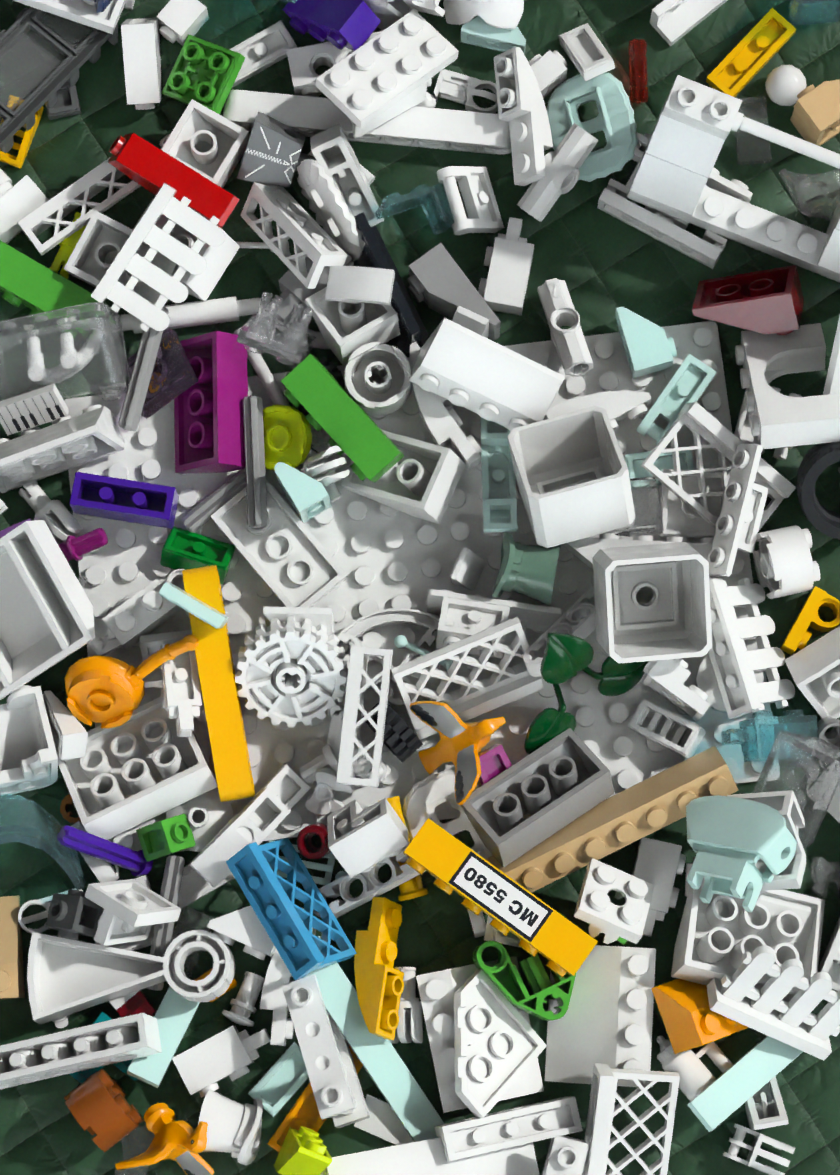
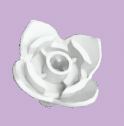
M444 0V15L448 24L462 25L470 22L474 16H480L488 25L493 27L516 29L523 14L524 0Z

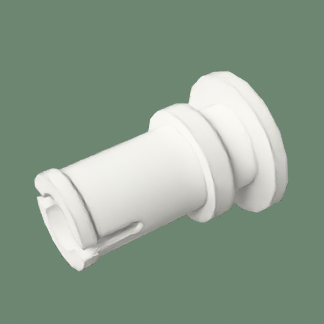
M246 971L236 998L231 999V1010H223L222 1014L236 1024L253 1027L254 1022L249 1020V1018L257 1010L254 1006L265 978Z

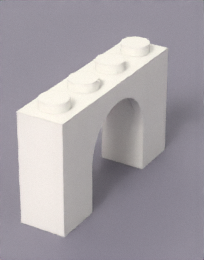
M821 323L800 325L798 330H794L787 335H777L776 333L765 335L750 330L741 331V345L735 346L737 365H743V368L740 369L742 389L748 388V392H745V404L747 412H753V416H750L752 436H758L759 445L763 447L762 449L839 442L840 402L838 394L791 397L778 393L768 385L772 380L782 375L825 370L826 344Z

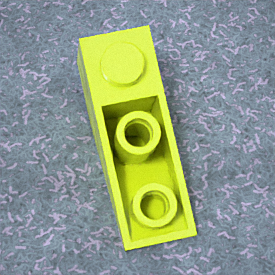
M300 1126L299 1131L290 1127L274 1164L276 1172L282 1175H320L331 1164L332 1158L326 1149L327 1147L323 1144V1140L319 1138V1133L304 1126Z

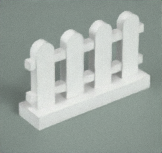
M167 183L163 184L91 294V297L101 304L105 302L106 298L114 302L111 309L118 313L123 308L141 320L142 324L139 328L147 332L149 327L156 331H163L169 326L170 317L162 310L168 299L175 303H182L188 297V288L180 280L186 271L193 275H200L207 268V262L203 256L198 254L205 243L212 247H218L225 241L224 231L217 226L220 219L213 215L209 221L188 207L191 202L190 199L184 196L179 201L173 197L177 190ZM162 214L169 218L163 229L155 225ZM176 223L198 237L192 248H189L170 235ZM143 242L150 246L144 257L137 253ZM157 252L179 265L173 277L151 263ZM125 270L132 274L126 285L118 281ZM139 280L161 293L155 304L133 291Z
M722 578L709 580L712 648L708 652L729 719L741 717L752 711L755 713L765 710L764 704L775 703L777 709L789 706L787 700L795 695V688L792 682L788 679L781 680L777 670L778 667L784 665L785 655L780 648L770 647L767 637L774 633L775 623L770 616H761L757 605L765 600V591L761 585L757 583L751 584L749 578H743L738 581L739 585L727 587L726 581H723ZM746 607L749 617L737 619L734 608ZM756 639L758 649L747 651L744 640ZM766 671L769 682L757 683L754 672Z
M759 946L752 953L746 951L741 956L743 964L732 976L726 974L721 980L714 977L706 986L711 1011L823 1061L831 1054L829 1036L833 1035L836 1037L840 1033V990L838 992L832 990V979L828 973L817 972L810 979L803 977L804 969L800 960L789 959L781 966L774 964V950L769 946ZM765 973L771 975L770 979L761 989L754 987ZM794 986L800 989L789 1002L783 1000ZM823 999L828 1001L817 1015L811 1013Z

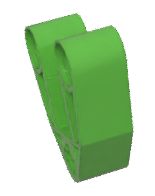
M487 941L476 947L473 952L474 965L478 970L481 969L514 1007L546 1021L557 1020L565 1015L568 1010L576 973L574 976L566 973L564 977H561L550 969L556 981L552 984L538 954L535 957H528L519 963L533 991V994L529 995L516 966L513 965L506 949L501 943ZM486 947L493 948L498 953V962L493 967L485 965L482 961L481 955ZM546 996L549 999H556L558 1002V1006L554 1007L557 1010L554 1014L551 1010L545 1011L543 1008V1004L547 1003L544 1000Z

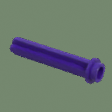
M68 825L62 826L57 834V840L60 841L61 845L128 869L136 877L147 875L152 869L153 860L147 862L143 850L137 852Z

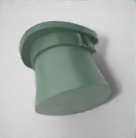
M503 532L500 571L494 585L492 597L499 598L504 591L510 593L515 591L550 606L561 545L550 548L540 545H521L520 542L514 541L511 533Z

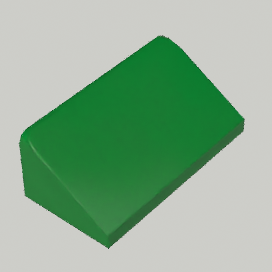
M173 526L163 546L160 564L174 570H187L217 565L220 584H223L236 547L232 544Z

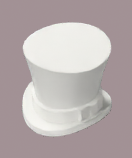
M211 1089L208 1090L198 1124L201 1121L208 1124L206 1149L202 1152L231 1153L232 1158H238V1163L243 1165L251 1164L259 1152L261 1143L262 1100L254 1098V1105L248 1103L244 1105L226 1098Z

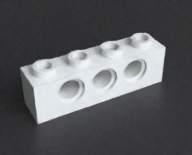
M382 31L372 33L365 43ZM330 42L286 50L295 95L320 96L322 93L315 86L316 78L320 75L316 74L315 70L322 65L331 68L354 51L346 47L342 50L338 49Z

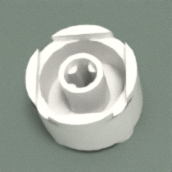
M381 342L364 344L351 354L347 362L344 374L346 391L369 416H383L397 411L408 400L412 389V382L409 381L411 376L409 361L404 353L394 346L382 344ZM377 374L380 378L384 377V383L378 384L373 382L372 376Z
M793 525L758 533L756 542H759V550L753 551V558L760 585L763 588L768 587L770 593L766 594L769 599L810 591L814 582L820 580V569L818 563L812 561L810 548H812L813 542L809 529H801L799 526Z

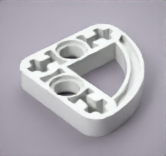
M389 608L375 611L355 620L343 629L337 636L338 644L336 647L341 642L347 645L350 641L354 643L353 646L368 647L358 639L362 634L383 625L411 624L428 629L416 645L422 647L426 643L431 648L435 643L433 633L435 631L438 632L440 618L430 613L410 608ZM410 651L400 665L412 661L415 656L420 654ZM345 655L343 658L344 661H347V670L349 669L350 655ZM369 655L368 662L377 661L383 667L384 658ZM414 672L402 677L403 682L416 685L422 674ZM392 676L390 680L396 684L394 676ZM382 678L375 683L377 686L381 684ZM389 687L388 702L397 707L405 706L401 696L397 699L392 697L394 691Z

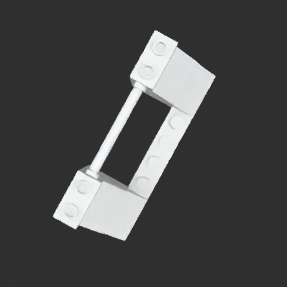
M677 75L661 109L626 198L840 282V199L827 232L823 233L705 186L725 139L731 130L737 132L738 128L840 169V154L750 118L743 117L744 114L738 112L742 100Z

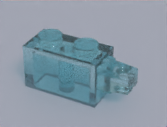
M803 710L783 711V716L774 717L773 711L752 713L753 718L739 722L740 729H729L721 732L722 745H741L744 762L804 760L820 756L817 715H804Z

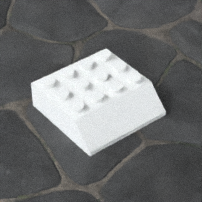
M44 520L25 521L0 538L1 700L95 639L93 606Z

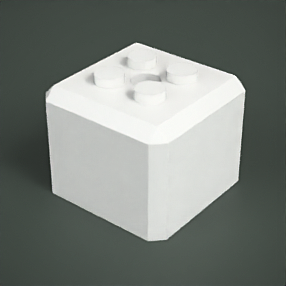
M593 406L513 428L507 436L517 487L537 545L545 548L558 546L630 526L635 519L628 467L606 409Z
M675 542L601 548L592 557L596 638L599 645L618 664L702 657L712 648L709 562L687 543ZM644 586L651 587L653 590L651 601L646 604L638 603L636 600L637 591Z

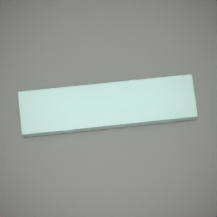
M766 1036L687 1105L708 1132H710L803 1053V1051L770 1036Z

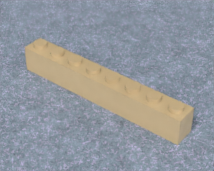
M713 746L602 801L506 867H503L493 855L485 860L532 893L587 866L592 858L599 860L686 817V806L694 799L704 796H727L739 790L726 762L716 746Z

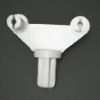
M339 702L338 706H334L330 710L329 735L327 745L322 748L323 753L299 769L301 777L307 784L316 782L315 773L318 768H328L337 772L345 702ZM363 755L357 760L356 775L371 779L372 764ZM381 761L379 781L385 780L391 772V768H388L389 764Z

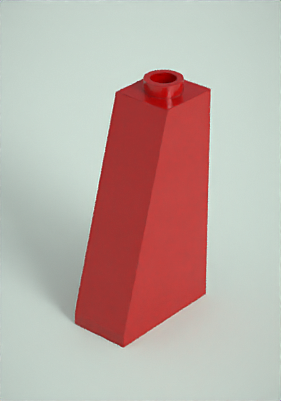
M135 133L125 134L124 137L118 136L109 149V152L112 153L108 160L109 164L155 196L163 184L167 183L177 190L173 197L179 201L184 196L191 200L188 207L209 221L213 215L220 219L217 224L218 227L224 226L240 200Z

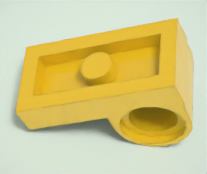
M815 586L780 649L792 655L797 648L800 650L805 648L812 635L807 630L809 626L820 632H829L835 629L840 623V601ZM823 606L831 608L835 616L834 621H822L818 616V609Z

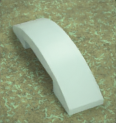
M480 417L484 533L518 532L516 477L507 437L511 431L498 423Z

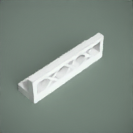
M663 0L652 9L650 24L671 47L728 0Z
M108 158L24 217L18 224L42 256L88 224L95 210L100 213L105 212L141 185L134 180L128 184L115 182L125 174L109 164L108 160L110 158ZM109 187L106 200L101 203L89 201L96 194ZM114 188L120 189L116 193H114ZM82 206L79 219L74 222L62 220L69 213ZM87 207L93 208L87 212ZM52 225H55L53 237L41 244L37 236ZM60 226L66 227L62 231H60Z
M253 182L240 216L306 288L315 289L324 266H343L348 255L284 187ZM258 203L260 205V219L254 215ZM273 220L277 226V237L273 236L271 222ZM290 238L293 240L295 255H291L289 251L288 239ZM305 257H309L313 261L309 273L306 269Z
M351 646L336 783L378 787L393 650ZM369 655L384 656L383 670L371 679L367 674ZM382 678L380 690L375 683ZM372 686L380 696L379 705L367 713L363 708L364 694ZM378 712L376 724L371 717ZM368 720L375 728L376 736L364 748L359 741L361 725ZM372 747H374L373 758L368 753ZM363 755L372 764L371 779L355 778L357 760Z
M565 1096L486 1114L484 1118L472 1117L434 1126L436 1136L442 1137L447 1161H454L583 1131L575 1096Z

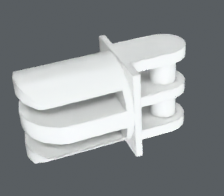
M735 1123L736 1132L733 1138H729L728 1141L731 1142L728 1153L724 1152L723 1156L769 1175H785V1173L777 1171L770 1166L756 1162L755 1159L759 1155L788 1167L790 1160L761 1149V1144L764 1142L776 1149L791 1154L794 1153L795 1147ZM746 1132L755 1136L752 1146L743 1143ZM741 1147L750 1150L746 1160L737 1157Z

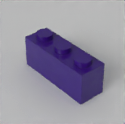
M290 0L283 8L284 12L291 18L290 25L297 32L303 35L306 32L310 33L320 42L328 40L341 50L344 47L353 51L357 50L365 43L381 22L363 0Z
M76 472L70 506L76 514L173 529L179 496L175 487Z

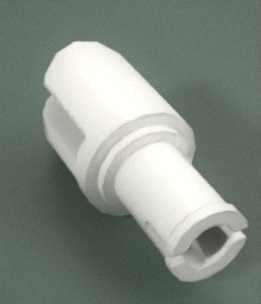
M332 446L309 457L305 461L303 468L298 469L300 472L321 482L324 487L347 477L350 472L346 470L335 474V469L347 464L344 457L332 461L328 459V457L342 451L338 446Z
M31 480L23 485L26 491L23 488L19 490V495L34 510V520H44L57 544L66 541L70 535L76 537L83 530V527L60 500H51L36 480Z
M394 967L404 972V989L400 997L399 1023L395 1031V1038L389 1041L391 1044H396L399 1040L401 1043H411L412 1040L414 1043H422L423 1009L421 1001H419V998H416V967Z

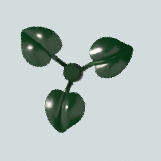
M548 633L547 646L541 662L540 672L546 682L553 684L559 707L558 710L546 708L535 717L526 735L524 743L525 752L531 754L568 728H571L573 731L575 730V717L571 713H564L566 705L559 684L576 676L577 671L582 670L594 679L600 680L598 691L602 695L618 696L632 689L641 680L645 673L643 670L648 661L618 664L609 656L602 664L601 672H595L588 667L593 659L594 651L586 640L569 634Z

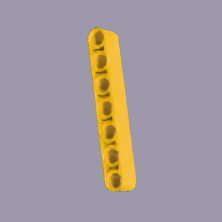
M217 565L183 570L185 591L225 614ZM189 613L192 635L197 636L199 639V645L195 649L220 801L227 802L255 797L240 699L237 693L238 687L237 683H235V669L227 622L223 628L216 629Z

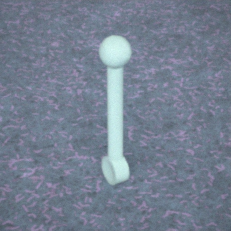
M398 635L394 639V644L397 648L405 647L422 656L431 653L408 642L404 635ZM445 659L438 664L445 666L448 671L454 660L448 661Z

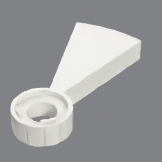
M201 929L187 931L173 939L167 947L164 957L32 932L27 967L28 996L32 1017L35 1022L41 1025L167 981L176 993L189 1001L209 1002L224 994L229 988L235 976V959L229 947L219 936ZM199 950L209 952L214 962L210 974L198 981L188 979L184 972V963L187 957Z

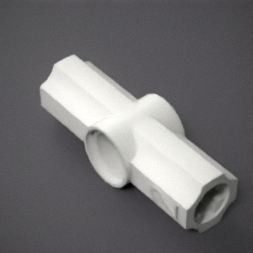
M574 123L556 150L544 156L546 177L533 182L517 205L542 222L560 195L568 193L575 186L580 176L579 168L599 140Z
M557 278L546 280L544 284L538 287V295L550 327L551 340L556 345L565 375L573 377L585 375L586 372L593 369V361L580 326V315L574 308L565 280ZM569 326V327H571V328H569V329H561V328H559V327Z

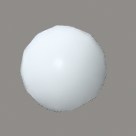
M780 65L767 76L765 82L766 93L771 101L776 104L791 106L797 102V95L807 87L806 78L801 70L793 65Z

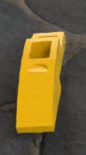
M373 897L368 930H356L354 948L357 953L354 955L355 985L361 1012L369 1032L387 1040H394L395 1031L399 1023L400 997L404 989V972L393 968L394 960L397 957L398 932L402 923V905L385 897Z

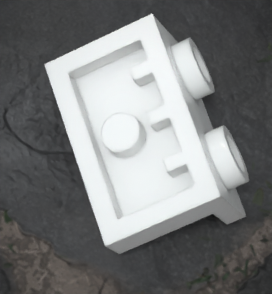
M443 597L436 648H443L508 621L510 607ZM506 634L501 637L498 643L505 644ZM476 646L471 648L468 654L480 656L485 647ZM494 650L489 658H503L504 652Z

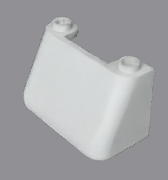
M23 685L8 696L6 704L0 705V797L44 788L52 785L58 779V756L41 686Z

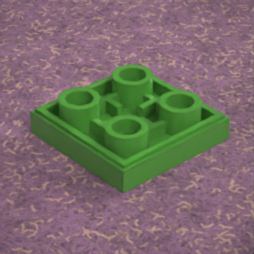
M188 34L161 94L185 105H189L193 99L220 115L245 57L240 53Z

